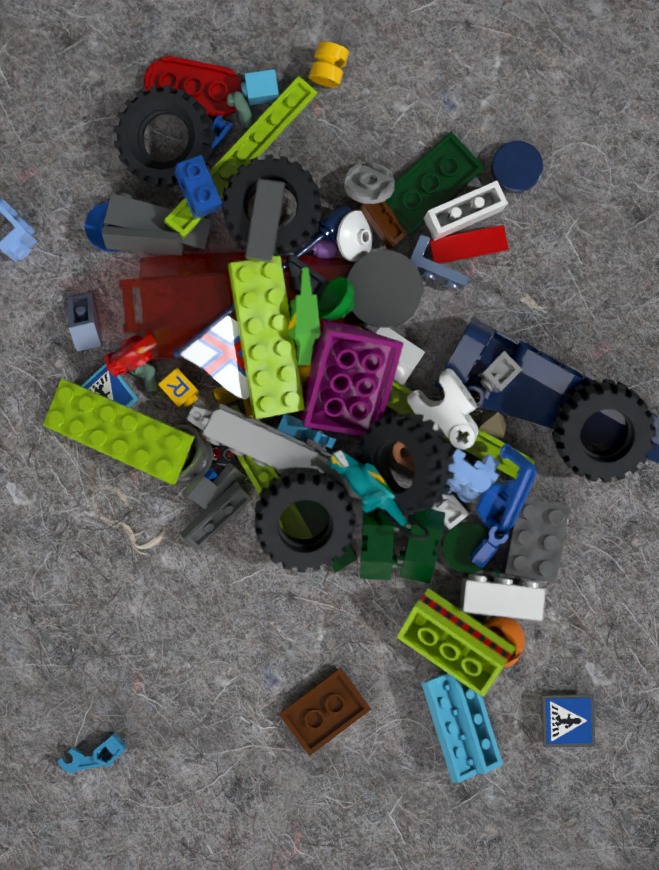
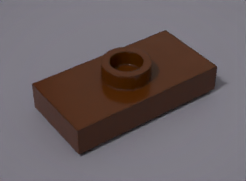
M385 201L376 204H363L359 207L387 249L392 248L408 235Z

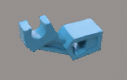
M288 414L283 415L277 428L304 442L308 438L330 449L333 448L336 442L334 438L318 431L311 430L312 428L304 427L301 420Z
M114 733L93 751V754L86 755V753L72 747L68 752L73 756V761L68 762L62 756L57 763L66 772L74 774L77 770L101 766L109 767L128 746ZM106 747L113 757L107 759L100 756L99 753Z

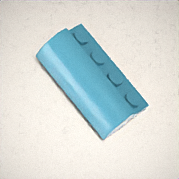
M446 671L422 682L421 684L452 783H460L476 774H485L503 765L482 696Z

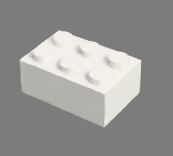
M469 574L468 578H462L459 609L467 613L542 621L545 589L539 587V582L520 579L519 584H515L510 578L494 576V581H488L484 575Z

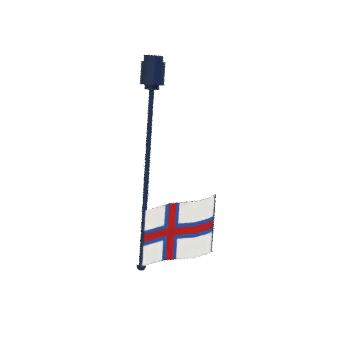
M346 205L336 207L319 221L320 228L318 231L320 234L294 256L298 259L321 239L335 242L341 220L352 210ZM287 261L282 264V270L288 267ZM233 304L178 350L174 349L173 356L175 358L184 357L199 366L225 390L246 400L249 397L238 324L237 321L228 316L235 310V305Z

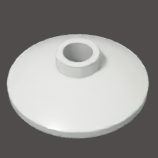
M354 210L347 213L341 220L337 233V243L340 253L346 260L357 262L363 256L369 254L373 245L374 230L362 211Z

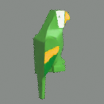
M302 268L300 295H296L295 300L289 301V307L292 308L289 335L296 344L297 364L310 365L312 346L315 340L320 338L317 295H312L309 269Z

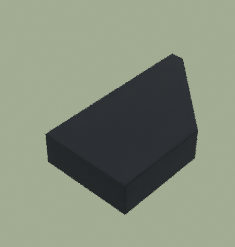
M289 254L286 259L292 288L300 294L302 268H308L312 295H317L318 300L329 281L295 256Z

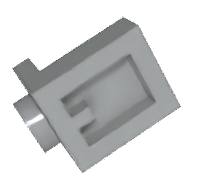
M503 351L485 370L478 374V377L481 379L480 384L489 392H500L516 377L522 368Z

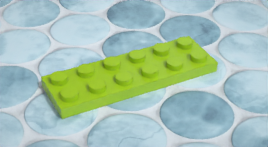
M273 257V263L257 260L229 263V275L253 419L305 410L294 339L289 335L290 314L281 257Z
M62 378L43 426L172 485H175L195 437Z

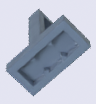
M421 234L410 258L418 271L421 272L420 275L431 281H434L435 278L444 281V286L449 289L458 291L460 288L464 290L469 276L424 258L423 255L430 238Z

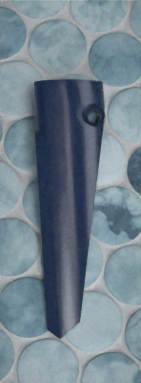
M474 317L471 319L443 371L448 368L452 369L468 391L476 390L479 392L480 398L474 399L477 408L481 407L551 429H553L551 426L552 418H557V413L555 412L557 405L563 406L565 403L563 397L567 393L573 395L577 392L574 387L582 384L583 387L589 386L588 381L592 380L530 344L522 341L517 342ZM505 351L522 370L502 391L497 393L489 392L480 384L481 379L478 377V374L485 370L501 352ZM438 378L435 386L444 391ZM606 409L598 411L585 421L580 432V438L613 447L624 435L626 420L617 410ZM653 414L655 422L652 424L656 428V436L651 437V440L655 445L653 451L647 450L646 455L649 457V460L659 463V417Z

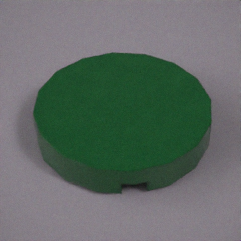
M461 523L453 527L445 535L442 543V553L446 562L454 570L464 574L476 573L484 569L490 560L483 568H480L470 560V555L485 537H489V533L483 527L474 523Z

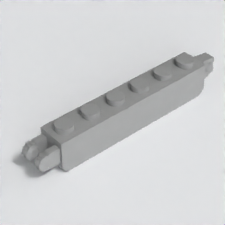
M221 403L215 405L213 409L196 404L192 406L187 420L202 429L203 435L206 436L205 439L215 445L222 443L229 446L231 452L239 456H243V454L251 456L255 463L264 467L267 464L275 467L276 472L279 474L287 470L289 474L295 473L296 468L302 467L304 472H310L311 468L319 469V474L323 475L326 472L333 477L335 482L339 481L349 496L362 499L352 491L347 481L336 469L329 467L328 460L332 454Z

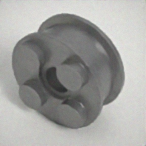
M180 424L173 427L195 436L176 482L177 485L185 486L189 485L199 472L203 475L207 473L214 455L211 443L205 439L206 437L189 425Z

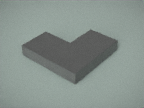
M228 463L213 482L199 472L184 489L183 493L199 506L207 509L233 483L237 481L241 485L247 477L231 463Z

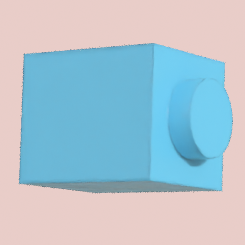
M275 69L245 74L246 82L241 83L244 98H248L250 105L276 101L279 94Z

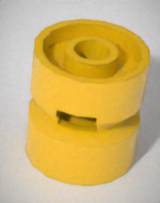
M318 42L314 55L317 61L312 63L308 78L321 86L330 88L340 87L343 76L341 68L346 66L349 55L348 49L332 42Z

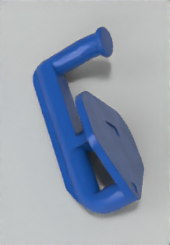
M509 444L502 446L500 456L502 459H509L520 468L516 480L492 484L482 493L476 507L482 523L489 529L493 524H499L495 531L497 534H502L515 525L537 474L535 465L517 450L511 448ZM503 513L500 522H498L496 519Z

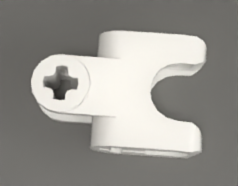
M448 368L442 371L439 377V382L445 391V398L443 400L432 401L420 390L408 394L407 400L414 413L424 415L423 421L433 420L435 422L433 429L435 431L442 429L453 446L458 449H467L474 444L478 435V426L469 415L470 412L477 408V405L456 373ZM460 431H467L469 433L468 437L466 435L461 436L459 434Z

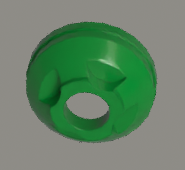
M339 276L327 284L317 300L319 318L333 321L344 318L346 314L352 311L355 305L353 302L354 287L347 278Z

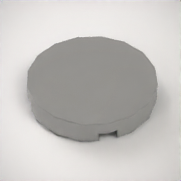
M368 163V166H362V164H357L350 168L345 175L344 189L347 195L355 201L364 204H376L390 198L394 192L395 180L393 173L383 165Z

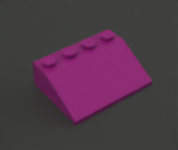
M323 320L320 338L316 344L303 395L305 410L299 411L298 414L303 426L362 436L364 431L371 430L370 424L383 418L403 348V342L348 324Z

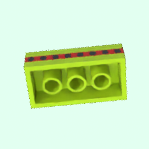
M429 588L414 606L397 636L402 642L482 697L485 696L516 649Z

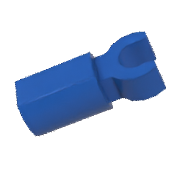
M498 523L492 525L489 537H485L470 555V560L480 568H483L499 549L498 544L505 543L509 537V531H506L503 536L496 535L495 531L499 526Z

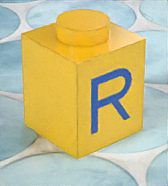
M176 368L158 384L181 409L184 406L188 409L199 399L196 395L200 391L179 368Z

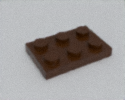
M340 667L282 710L279 716L307 754L311 756L372 709Z

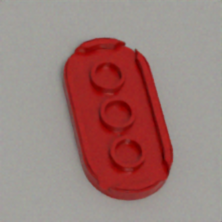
M164 56L152 63L144 75L146 91L150 90V86L164 88V85L171 86L174 89H181L204 106L208 111L209 117L216 118L218 115H221L224 118L237 111L236 106L230 107L227 104V95L235 93V91L242 93L241 81L237 74L227 67L174 56Z

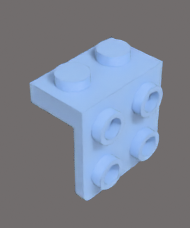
M1 197L0 212L15 228L0 241V250L16 262L18 259H24L31 252L30 248L37 242L32 236L35 231L20 216L15 218L18 213Z

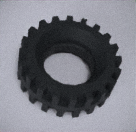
M164 85V88L150 86L149 91L143 92L140 90L136 92L137 97L134 100L128 99L124 103L127 106L124 112H118L117 117L120 118L119 125L114 126L113 130L117 134V141H114V146L119 150L120 155L118 158L138 179L155 186L172 188L173 185L179 184L174 173L178 163L202 155L206 167L209 165L207 160L210 155L214 154V149L212 148L213 140L216 137L212 130L214 124L212 119L209 118L205 107L185 91L174 89L167 85ZM170 114L183 120L188 129L189 139L187 148L181 156L174 160L163 162L149 155L144 144V133L151 120L159 115Z
M404 413L370 424L371 430L364 431L362 434L365 442L358 443L357 449L361 450L362 453L360 457H356V461L362 464L368 463L375 467L394 494L395 498L393 501L403 516L435 507L434 504L442 502L444 498L441 494L447 493L451 489L447 484V480L454 479V473L449 471V465L454 464V457L449 458L447 453L451 445L449 442L444 443L441 439L445 433L442 429L435 431L433 429L435 422L431 419L423 421L424 415L421 414L412 415V413ZM394 442L404 444L411 452L415 462V477L413 484L409 488H403L398 485L389 468L388 454Z

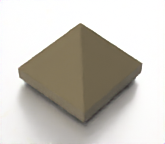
M483 412L479 430L503 438L507 419L499 412Z

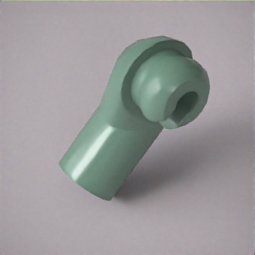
M238 91L229 93L227 95V104L230 107L236 106L242 127L250 128L254 121L244 95Z
M145 363L141 367L130 371L131 374L145 380L147 392L159 391L156 370L152 365Z

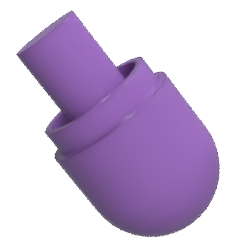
M321 239L307 253H314V257L330 259L337 254L338 245L331 239L328 241Z

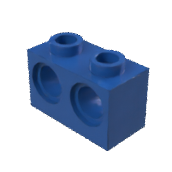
M202 155L178 163L174 173L194 220L218 211L222 202Z

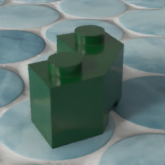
M377 508L366 513L363 510L360 579L391 580L392 570H397V555H393L394 534L399 533V528Z
M427 509L413 513V516L430 531V536L425 540H415L408 537L405 551L400 550L397 566H401L399 577L430 584L436 564L439 541H441L445 512ZM407 517L405 529L415 536L426 535L425 531Z

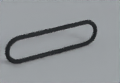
M376 507L408 537L415 540H425L430 536V531L413 515L407 516L425 531L426 535H412L387 512H383L379 507Z

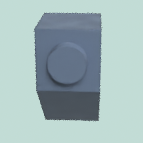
M89 292L67 297L68 328L76 350H90L102 346L101 328L93 293Z

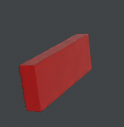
M504 225L445 236L435 241L433 239L429 240L432 260L438 264L456 262L509 250Z

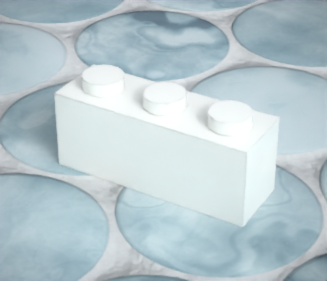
M495 181L428 210L423 219L435 241L501 212L508 202L498 181Z

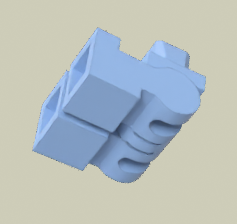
M457 448L449 456V458L454 457V464L449 465V471L454 473V479L447 480V484L451 487L447 493L450 494L454 491L461 501L470 503L496 481L499 475L495 473V470L500 462L487 454L482 461L477 460L471 466L463 460L466 454Z

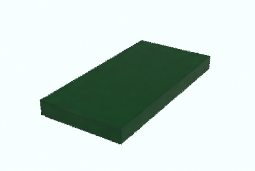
M451 131L395 181L394 192L385 202L411 237L425 224L423 218L428 210L451 201L482 173L485 167Z

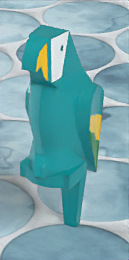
M343 451L333 453L328 460L329 467L336 469L347 481L352 491L362 498L364 504L362 509L365 513L379 507L386 509L401 526L407 523L393 501L395 498L394 494L373 465L359 463Z

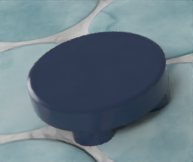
M513 141L503 145L497 151L492 161L491 174L495 181H498L500 187L504 190L516 194L524 193L533 188L543 172V160L540 153L534 146L523 141Z

